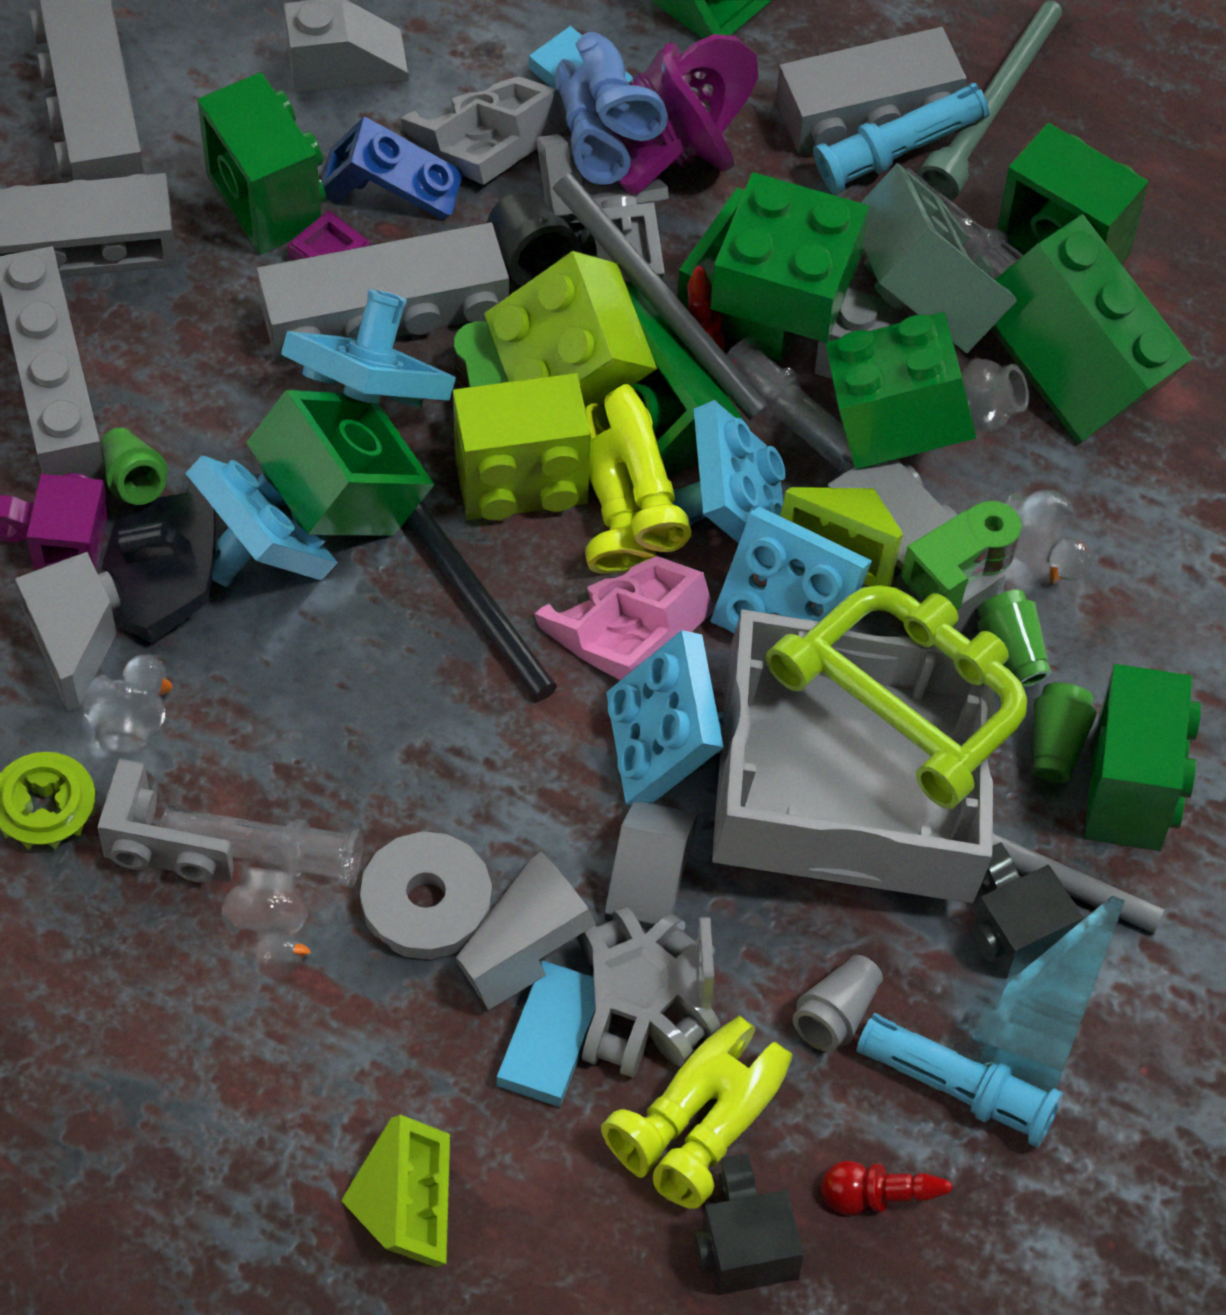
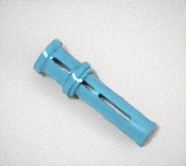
M971 83L955 91V93L937 99L891 122L880 126L874 123H865L857 128V134L830 146H827L825 143L814 146L813 154L817 168L827 188L832 194L836 195L844 191L846 183L874 171L879 175L887 172L889 167L893 165V160L903 154L949 135L962 127L988 118L989 107L981 89L978 90L976 83Z
M874 1013L867 1022L856 1052L889 1065L905 1075L971 1105V1113L976 1114V1119L987 1122L992 1118L1028 1135V1143L1037 1148L1045 1139L1064 1092L1055 1088L1046 1092L1012 1076L1011 1067L1000 1063L997 1065L993 1063L990 1067H987L979 1062L972 1061L941 1044L896 1025V1023L883 1018L877 1013Z

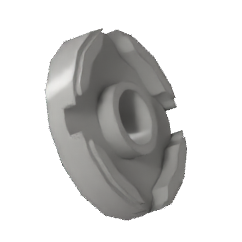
M421 831L397 837L378 850L363 871L360 904L366 926L376 939L378 936L383 942L390 945V950L404 957L432 960L456 954L466 945L490 913L492 883L485 862L470 845L448 834ZM423 884L437 886L445 894L440 903L428 908L413 904L408 899V895L415 887Z

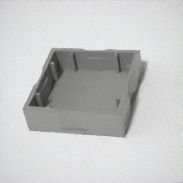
M741 609L727 657L722 722L724 748L720 750L712 862L974 903L992 859L993 780L989 770L988 758L971 773L974 779V789L955 808L946 809L935 804L925 795L916 779L917 769L931 757L822 672L802 691H792L786 688L770 672L765 659L766 652L786 634H795L802 638L819 622ZM849 630L831 646L960 746L994 715V691L984 683L977 686L967 682L956 670L954 661L934 645L928 648L923 647L909 636L883 637Z

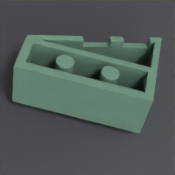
M897 163L861 202L869 205L863 253L867 255L868 259L864 262V265L878 280L874 285L876 291L897 310H902L907 305L918 315H932L945 311L953 343L968 353L1011 308L1017 299L1009 289L1001 286L988 275L993 268L986 258L979 255L974 261L971 260L963 247L970 237L943 201Z

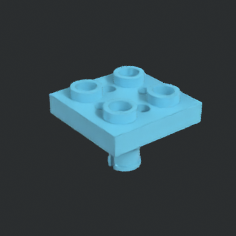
M369 289L357 338L291 331L286 333L281 355L304 365L302 374L308 378L324 383L337 384L340 382L344 384L343 393L348 397L368 403H379L381 395H386L387 398L395 402L415 407H421L424 399L450 400L456 377L393 349L403 308L406 307L407 300L401 296L382 290Z
M714 400L694 408L700 481L681 489H674L676 500L672 504L684 510L689 518L690 526L697 521L709 518L739 543L750 513L758 506L780 516L783 505L781 481L785 479V467L780 454L773 446H767L749 430L747 424L742 419L735 418Z
M203 455L185 473L228 526L227 530L215 542L212 579L217 583L228 586L234 576L252 557L258 562L321 581L337 565L338 562L323 545L327 540L326 535H307L305 530L294 521L291 509L275 485L263 473L258 475L250 472L234 460H230L226 464Z
M758 506L748 517L710 622L735 633L741 609L768 614L776 613L780 616L820 622L847 596L862 588L872 560ZM754 573L758 575L759 581L762 582L766 579V586L756 584ZM823 608V613L818 614L819 611Z
M685 630L679 631L606 692L608 714L611 718L618 757V770L621 774L625 803L628 805H632L633 802L653 804L724 748L722 740L723 712H717L701 634Z

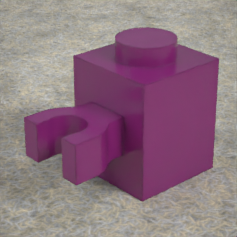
M67 473L62 476L41 474L34 503L26 502L13 496L0 495V541L18 542L27 540L34 570H39L88 552L97 572L109 517L103 480L91 479L78 473Z

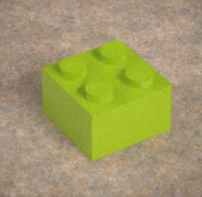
M572 251L484 313L508 382L577 373L584 407L591 403L604 405V399L608 393L621 385L629 384L632 386L657 369L618 263Z
M577 373L453 389L455 463L466 521L481 518L501 520L513 514L539 510L560 512L568 510L575 505L588 504L590 430Z

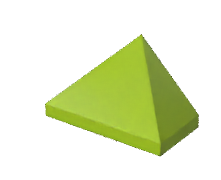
M791 487L785 491L781 517L872 560L863 584L869 587L876 585L891 586L903 533L874 488Z
M401 1114L392 1117L341 1200L385 1249L434 1267L445 1265L447 1256L450 1134Z

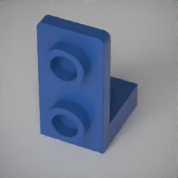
M364 116L330 148L321 182L325 190L326 199L336 204L342 201L355 188L361 190L369 181H372L439 219L445 220L453 213L462 172L459 168Z

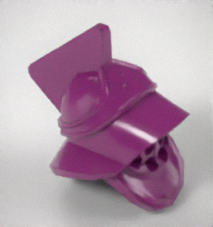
M713 34L692 44L683 53L680 52L677 43L669 42L664 44V48L658 50L644 73H636L629 82V85L648 88L660 96L668 114L666 127L661 134L645 141L629 139L614 132L623 141L630 156V168L627 174L616 182L627 193L633 195L646 188L668 166L678 164L684 169L685 166L692 165L693 160L697 157H700L722 172H726L734 167V159L726 144L723 132L749 99L758 80L757 54L736 36ZM705 84H709V85L712 86V88H711V89H708V88H707L706 86H704V85H705ZM691 88H697L698 92H694ZM702 101H709L710 106H706Z

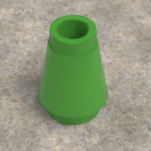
M115 428L108 431L101 439L100 447L109 490L120 501L134 505H143L154 501L160 496L166 485L168 475L166 461L157 451L136 437L128 429Z
M1015 589L1000 593L989 598L977 608V613L980 617V621L977 624L978 630L980 632H991L1002 640L1009 653V658L1003 666L1017 677L1022 683L1023 688L1038 684L1052 674L1048 665V657L1036 603L1032 600H1027L1023 590Z
M1054 682L1046 684L1043 687L1042 695L1034 699V764L1032 774L1037 778L1054 783L1070 781L1072 770L1076 765L1097 716V711L1092 706L1094 696L1090 691L1077 685Z

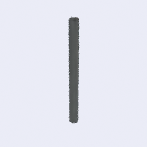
M571 173L561 178L552 188L612 260L618 263L619 268L749 421L760 414L768 406L760 394Z

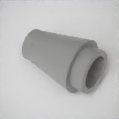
M853 955L847 962L843 963L800 996L796 1003L797 1011L793 1015V1025L801 1038L812 1047L825 1052H831L838 1046L849 1044L878 986L883 981V975L879 967L865 956Z

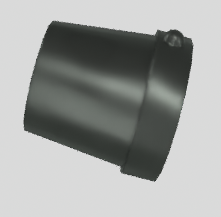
M516 192L505 196L496 203L489 213L487 223L492 222L506 270L519 286L525 285L570 252L579 251L578 237L565 220L555 216L532 194Z

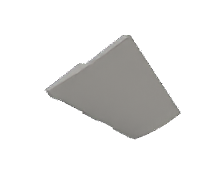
M519 76L496 83L484 91L466 93L452 98L454 112L428 120L419 117L417 112L413 111L400 118L404 132L421 147L459 168L463 176L483 185L538 149L536 137L560 134L566 130L557 89Z
M540 852L530 859L477 931L456 956L455 960L487 1009L490 1010L546 976L539 959L595 926L596 923L589 908L557 867Z

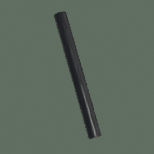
M420 502L405 522L537 701L548 698L556 690V683L424 504Z

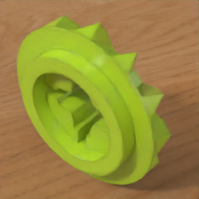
M56 752L31 753L11 762L0 773V829L5 839L12 837L20 841L28 850L33 845L44 844L57 849L61 840L73 834L80 837L83 825L90 816H95V787L92 778L78 761L67 755ZM28 789L34 795L38 793L44 798L56 793L54 798L59 813L56 814L54 811L50 813L44 808H40L32 813L34 808Z

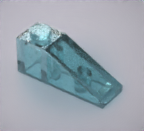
M1111 896L1011 980L1005 987L998 1008L985 1004L972 1042L983 1046L979 1063L990 1067L993 1063L997 1065L1000 1063L1011 1067L1012 1076L1046 1092L1053 1088H1058L1125 900Z

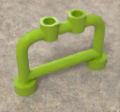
M876 585L861 588L847 596L802 638L795 634H786L765 655L770 672L786 688L792 691H802L822 672L931 757L917 769L916 779L925 795L935 804L946 809L955 808L973 791L974 779L971 773L1017 730L1026 716L1027 696L1023 685L1009 669L1003 666L1009 658L1005 644L999 637L988 631H981L970 641L953 628L958 622V613L953 604L947 598L937 593L930 594L920 603L912 596L895 587ZM878 610L889 612L904 623L906 632L917 644L927 648L934 645L954 661L956 670L967 682L977 686L984 683L1000 697L1001 707L960 746L831 646L868 613Z

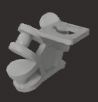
M624 906L613 911L612 921L598 927L593 926L577 936L586 960L593 966L595 1014L584 1044L582 1061L595 1065L599 1059L620 1065V1074L634 1078L640 1066L648 1035L650 1034L662 1055L674 1065L682 1067L693 1054L692 1047L701 1038L707 1039L721 1028L715 1012L711 1009L715 947L712 945L710 917H700L698 937L695 941L684 932L685 922L675 913L664 916L645 934L634 913L629 907ZM673 1002L683 1018L676 1026L662 1015ZM613 1013L635 1021L629 1040L608 1033Z

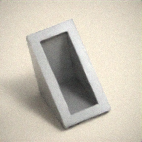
M633 802L621 825L604 919L612 921L613 911L626 906L634 913L642 928L651 929L664 916L674 913L697 823V813L647 802Z

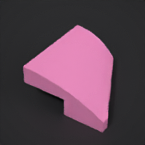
M655 556L631 567L622 576L604 579L588 586L587 590L590 600L561 613L556 612L548 604L541 607L534 615L538 627L576 656L599 670L622 680L679 631L693 632L714 612L704 572Z

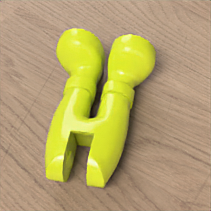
M629 384L621 385L605 396L604 407L595 403L585 407L590 430L589 479L601 503L604 524L610 527L609 531L600 533L590 540L585 549L589 569L600 574L628 572L631 567L657 556L656 551L673 552L680 549L691 537V526L687 514L680 507L672 504L676 499L652 428L651 415L635 390Z
M740 1015L718 1029L696 1049L678 1070L663 1095L658 1097L649 1106L647 1117L644 1118L638 1113L620 1109L614 1111L601 1125L603 1138L613 1154L630 1172L639 1178H643L659 1161L671 1140H675L689 1124L690 1119L709 1100L717 1099L716 1104L702 1122L696 1125L685 1138V1144L681 1148L670 1150L653 1172V1183L658 1193L669 1201L686 1208H699L712 1195L714 1182L708 1168L715 1167L721 1158L726 1155L727 1149L754 1122L781 1086L793 1057L790 1051L779 1043L773 1042L749 1068L738 1061V1058L750 1043L755 1032V1026Z

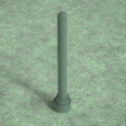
M1046 1L1041 5L983 93L989 107V117L960 128L950 145L931 152L918 170L917 180L936 194L942 201L954 200L968 181L969 156L1062 15L1061 6L1057 2Z

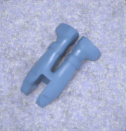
M593 31L582 35L575 44L584 61L583 64L579 67L567 59H562L556 68L555 86L562 98L567 113L566 121L572 133L571 151L574 163L585 179L591 183L603 185L621 180L630 168L628 151L623 141L614 132L633 140H650L662 133L667 124L668 114L663 100L656 92L648 88L629 85L625 78V65L619 50L607 37Z

